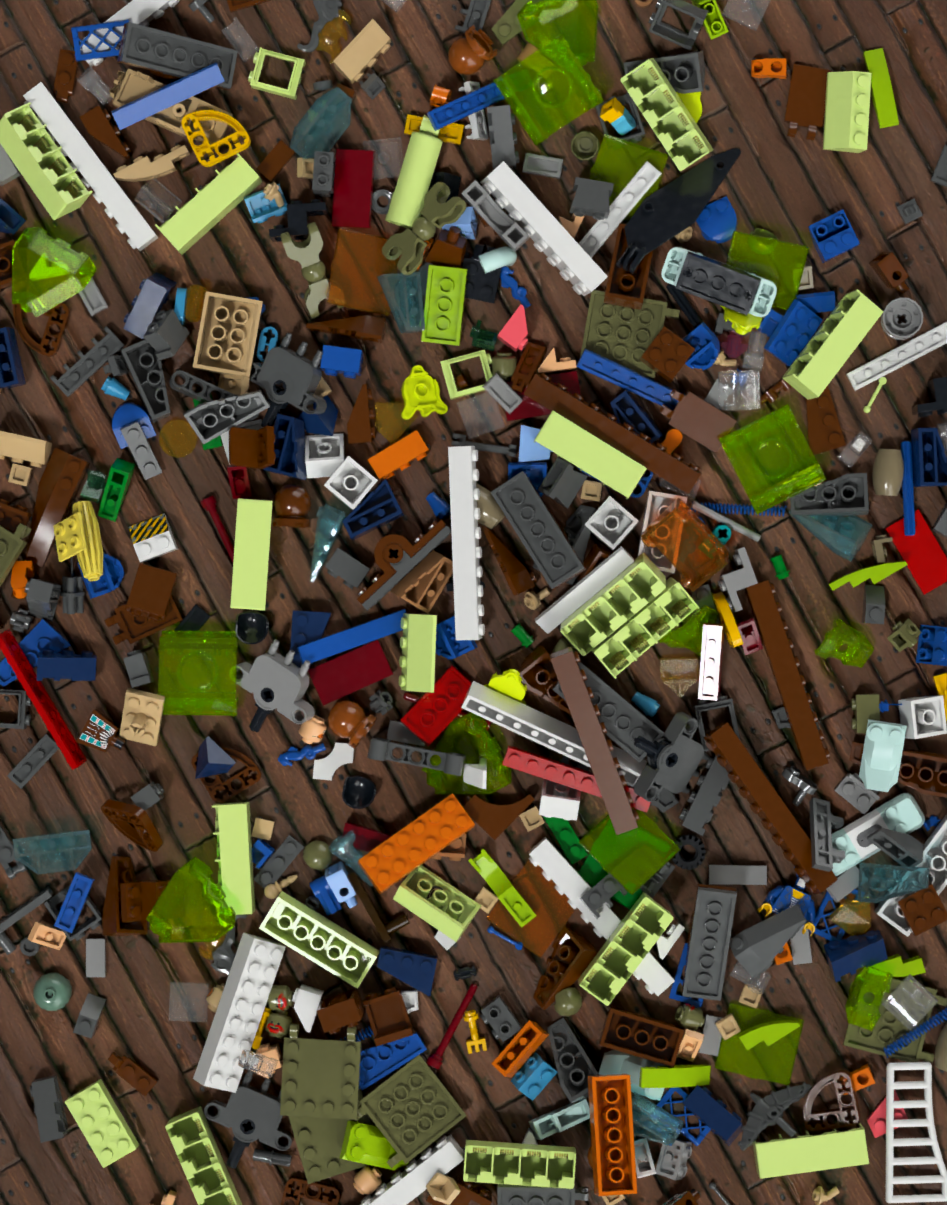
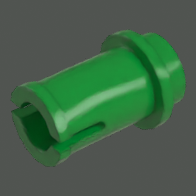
M782 555L771 558L770 560L777 574L775 577H778V580L789 577L790 571H787Z
M520 623L511 630L522 643V647L525 646L527 648L535 641L533 639L534 636H530Z

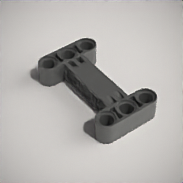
M374 737L370 740L367 758L379 761L390 760L461 776L464 770L466 755L424 749ZM396 747L403 750L401 758H396L393 755V750ZM414 751H419L422 754L421 761L416 762L412 759ZM433 755L440 756L441 763L439 765L431 763Z

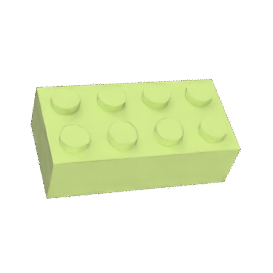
M102 1079L66 1099L65 1104L103 1168L138 1148V1141Z

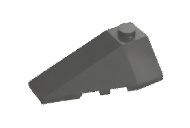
M867 473L845 474L837 479L829 480L821 485L790 495L791 515H868Z

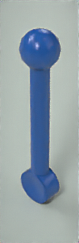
M493 926L487 928L488 933H493L515 945L517 950H522L523 943L515 942L499 933Z

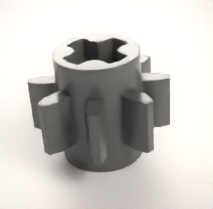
M19 608V611L14 610L10 619V624L14 625L13 630L23 632L24 629L29 630L33 616L29 615L28 610Z
M378 690L369 697L371 700L370 708L375 713L381 712L384 715L393 708L391 705L392 697L387 692L381 693Z

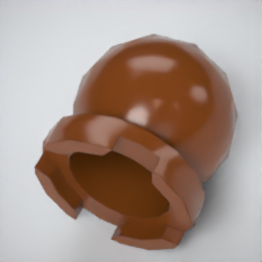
M474 25L465 31L466 37L457 39L449 47V63L452 69L459 74H474L483 67L485 60L490 61L497 55V50L493 51L491 47L493 42L489 36L481 29L475 30Z
M352 701L336 703L328 714L329 728L335 735L341 738H349L348 745L353 749L359 745L360 739L367 735L377 720L372 714L365 717L361 706Z

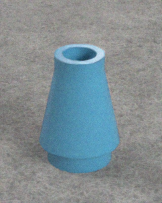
M109 376L101 390L105 391V394L126 400L131 392L117 379Z
M636 692L631 699L646 717L650 716L652 718L661 706L658 704V701L639 692Z

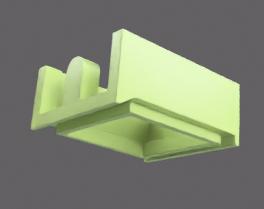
M260 47L259 53L256 52L254 55V71H250L248 82H251V88L296 100V91L298 84L301 82L302 69L306 65L305 59ZM266 55L295 63L288 90L258 82Z
M485 349L440 361L451 400L485 391L482 387L483 385L457 392L450 364L480 356L487 382L494 374L489 367L492 364L490 353L486 354Z

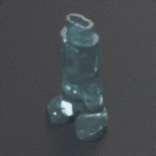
M350 831L344 837L341 835L336 838L329 846V850L346 862L345 865L352 868L364 882L368 883L369 886H374L358 864V860L364 855L353 846L356 835Z

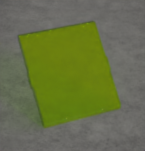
M604 134L595 164H593L590 170L589 179L614 183L611 197H609L610 206L647 161L663 173L668 154ZM661 176L623 220L624 222H629L645 198L658 191Z
M734 231L726 264L774 282L777 286V294L772 307L788 310L798 294L809 247L780 241L772 237H761Z
M637 810L640 818L637 821L638 828L616 835L608 814L579 841L580 845L601 864L600 866L608 874L610 873L632 895L680 851V848L658 828V825L640 810Z
M730 1003L727 1015L730 1013L733 1015L741 1029L739 1033L759 1024L779 1020H797L800 1027L770 1046H767L763 1040L749 1050L745 1048L738 1037L739 1033L727 1040L721 1038L715 1068L745 1075L751 1079H762L789 1085L804 1020L773 1013V1011L768 1009H756Z

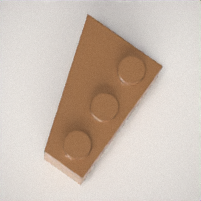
M433 550L390 592L429 614L453 574V561Z

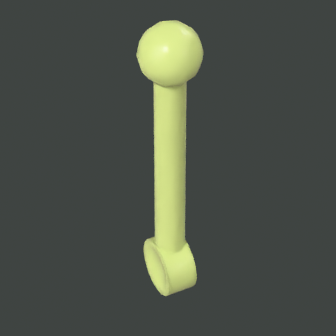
M881 377L879 379V385L877 386L873 396L871 397L868 405L863 408V411L865 413H869L871 411L870 407L872 403L874 402L882 385L886 384L887 379L885 377Z

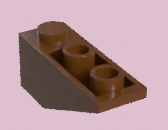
M97 106L80 116L85 128L93 138L125 159H130L128 154L130 149L125 141L123 143L120 141L118 136L121 133L116 125L112 126L109 122L111 116L106 108L102 110L100 106Z
M367 384L362 385L347 423L349 445L372 443V438H376L375 427H371L370 419H374L373 407L369 408V400H372L371 388L368 389Z

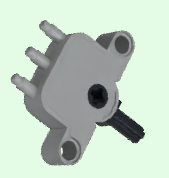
M277 639L273 641L267 653L256 658L253 665L248 662H242L232 667L229 672L230 678L235 683L254 694L255 706L258 709L249 725L251 731L259 732L267 715L274 712L276 708L279 713L296 724H302L312 719L315 714L313 706L302 699L309 685L307 671L311 664L310 661L305 660L304 664L299 668L292 663L295 654L294 650H289L285 658L276 652L280 643Z

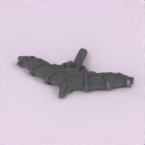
M803 1082V1085L794 1087L787 1085L786 1089L777 1092L771 1091V1094L764 1098L752 1092L750 1096L756 1105L752 1112L747 1114L749 1118L746 1126L741 1128L743 1135L741 1141L738 1142L740 1149L744 1151L753 1145V1142L757 1140L762 1130L776 1123L791 1138L795 1137L797 1132L782 1118L783 1111L792 1103L805 1097V1094L812 1089V1086L806 1084V1082Z

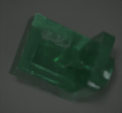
M478 320L477 325L472 326L470 337L473 338L472 346L494 351L498 333L480 329L482 321Z
M89 470L80 497L99 503L105 490L107 476L100 471Z

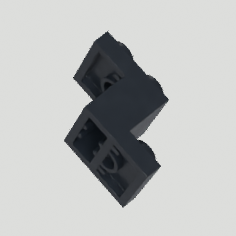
M321 199L310 200V203L304 204L303 201H292L290 205H287L288 228H285V225L273 226L274 229H269V237L272 242L282 241L280 234L288 232L293 240H306L309 236L307 227L310 223L309 216L328 215L326 202H322Z
M947 377L932 379L927 382L930 403L912 407V414H918V418L933 415V412H937V415L947 414Z

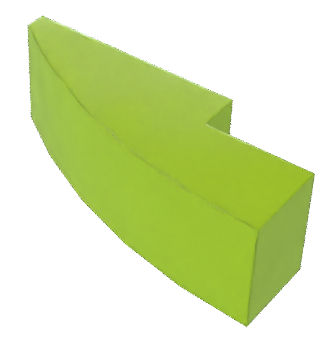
M899 954L890 956L888 959L871 967H862L865 972L888 977H905L926 973L920 956L902 961Z
M797 1020L771 1021L751 1027L739 1033L738 1037L747 1050L763 1040L767 1046H770L800 1027Z

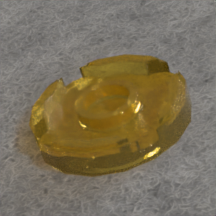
M183 420L168 422L163 426L159 434V443L162 450L175 458L186 457L191 454L198 440L197 434L191 425Z

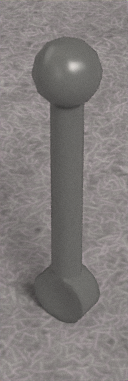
M709 1183V1188L714 1190L726 1205H731L716 1188V1183Z

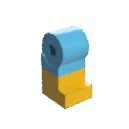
M615 97L602 105L600 117L604 121H608L620 135H625L636 127V122L630 112Z

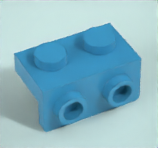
M280 184L277 185L284 201V206L282 207L277 206L275 199L272 201L265 199L263 190L244 197L253 223H263L271 216H281L286 213L288 204Z
M534 1053L514 1075L511 1082L521 1093L533 1101L558 1072L544 1061L539 1054Z

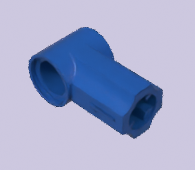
M325 875L309 883L327 916L342 909L341 904L325 879Z

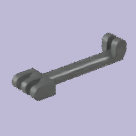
M454 433L452 435L453 438L460 439L459 442H451V445L475 446V450L508 454L511 457L516 455L517 445L509 444V447L469 442L465 441L466 435Z

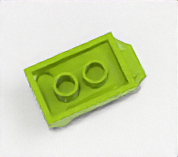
M348 1120L340 1159L390 1170H396L409 1164V1162L405 1164L401 1160L391 1168L387 1161L394 1157L397 1152L377 1126Z

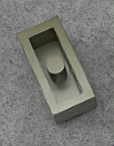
M854 694V698L851 699V710H854V718H851V728L855 729V733H866L868 719L880 721L879 694Z

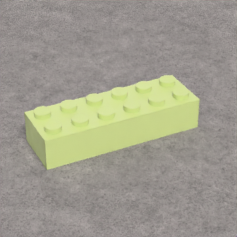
M281 891L259 927L265 933L357 989L380 952Z

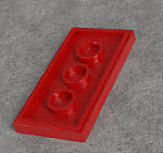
M919 509L915 511V535L906 536L904 534V518L885 528L888 536L893 538L892 543L902 560L908 564L907 568L923 595L947 582V557Z
M452 665L434 684V693L426 692L400 722L429 747L463 710L461 707L472 683Z

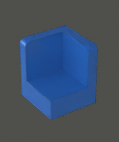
M771 309L757 330L770 338L783 316Z
M261 838L255 842L252 848V861L256 864L257 869L262 868L275 852V849Z

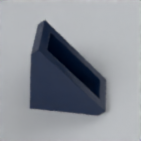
M0 198V232L12 233L14 235L26 220Z
M327 395L323 397L327 403L324 413L307 414L303 411L296 417L304 421V429L307 433L333 436L338 409ZM314 402L313 408L315 410L317 407L316 402Z
M209 736L199 746L195 779L227 773L236 763Z

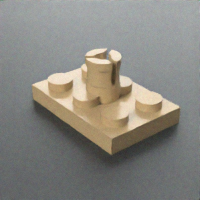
M127 688L119 737L157 746L165 696Z

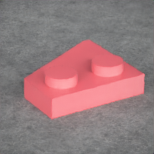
M894 1089V1101H898L900 1099ZM886 1097L866 1119L874 1138L886 1134ZM894 1108V1120L908 1119L904 1108Z

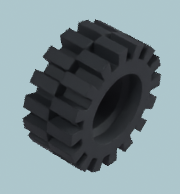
M688 834L676 838L670 848V855L678 867L684 870L698 868L697 866L703 863L706 850L700 839ZM692 845L695 848V855L692 859L687 860L681 856L680 851L683 846Z

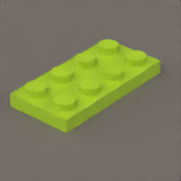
M429 264L422 342L460 345L468 269Z

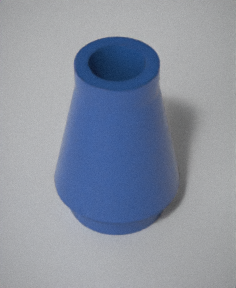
M435 492L430 493L426 497L436 518L444 520L451 514L450 504Z

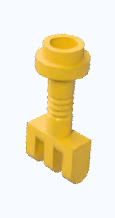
M265 1007L252 1044L253 1049H258L260 1046L264 1024L272 1011L269 1008Z
M476 1010L466 1011L463 1018L464 1021L468 1022L471 1039L466 1040L468 1054H472L471 1046L474 1045L476 1053L480 1052L479 1044H482L483 1051H487L485 1037H479L476 1020L479 1019L478 1013H476Z

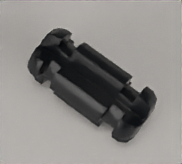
M472 965L471 968L465 967L457 972L455 970L453 972L455 980L459 981V979L470 978L471 975L476 976V967Z

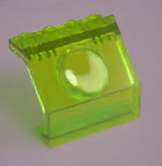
M562 35L493 80L535 145L543 142L557 130L604 101L601 92L595 88L590 75L585 72L579 58L574 55L570 49L569 42Z
M788 404L719 439L757 514L826 480Z
M162 631L159 640L158 695L165 696L162 715L237 716L236 677L239 639L235 632Z

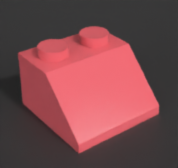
M523 305L518 307L498 334V339L515 352L518 349L522 351L528 343V331Z

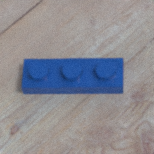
M79 872L75 873L54 924L55 927L73 933L95 879Z

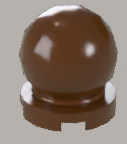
M289 484L283 486L275 494L273 500L274 510L278 516L272 519V526L311 528V520H307L305 517L311 508L310 495L300 485Z

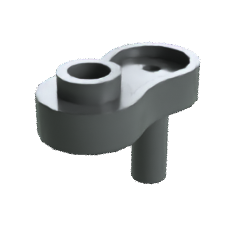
M208 0L192 1L188 6L193 12L198 9L209 24L215 20L204 5Z
M791 766L786 767L782 775L785 779L801 788L792 801L794 805L799 806L807 793L813 795L818 786L810 779L801 775V771L798 768Z

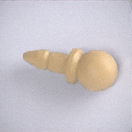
M292 875L280 883L275 881L274 884L267 885L264 889L265 896L269 899H275L278 897L279 892L283 891L282 888L292 884L298 876Z

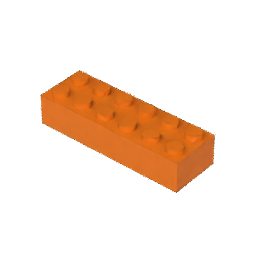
M452 793L360 858L358 864L379 894H381L474 828L475 823Z
M630 1075L588 1076L594 1194L597 1196L637 1194Z

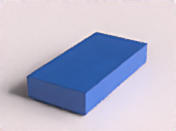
M834 291L796 295V300L800 301L814 313L828 312L835 309Z

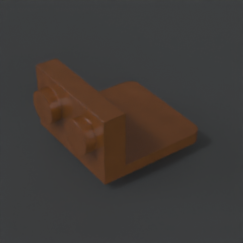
M265 426L259 430L230 428V465L265 469L274 465L276 459L274 452V426Z

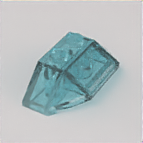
M339 87L319 97L295 126L290 148L304 160L314 157L315 151L329 152L350 125L352 99Z
M74 830L13 839L15 859L36 874L76 870L92 850L90 830Z

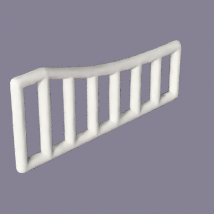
M930 1062L888 1063L886 1066L885 1200L887 1203L947 1201V1170L938 1144L934 1124L932 1064ZM894 1070H924V1081L894 1082ZM894 1089H924L925 1100L894 1101ZM894 1108H925L926 1119L894 1120ZM927 1126L929 1138L894 1139V1127ZM931 1145L934 1156L894 1158V1146ZM937 1164L940 1175L893 1176V1165ZM942 1183V1194L893 1195V1184Z

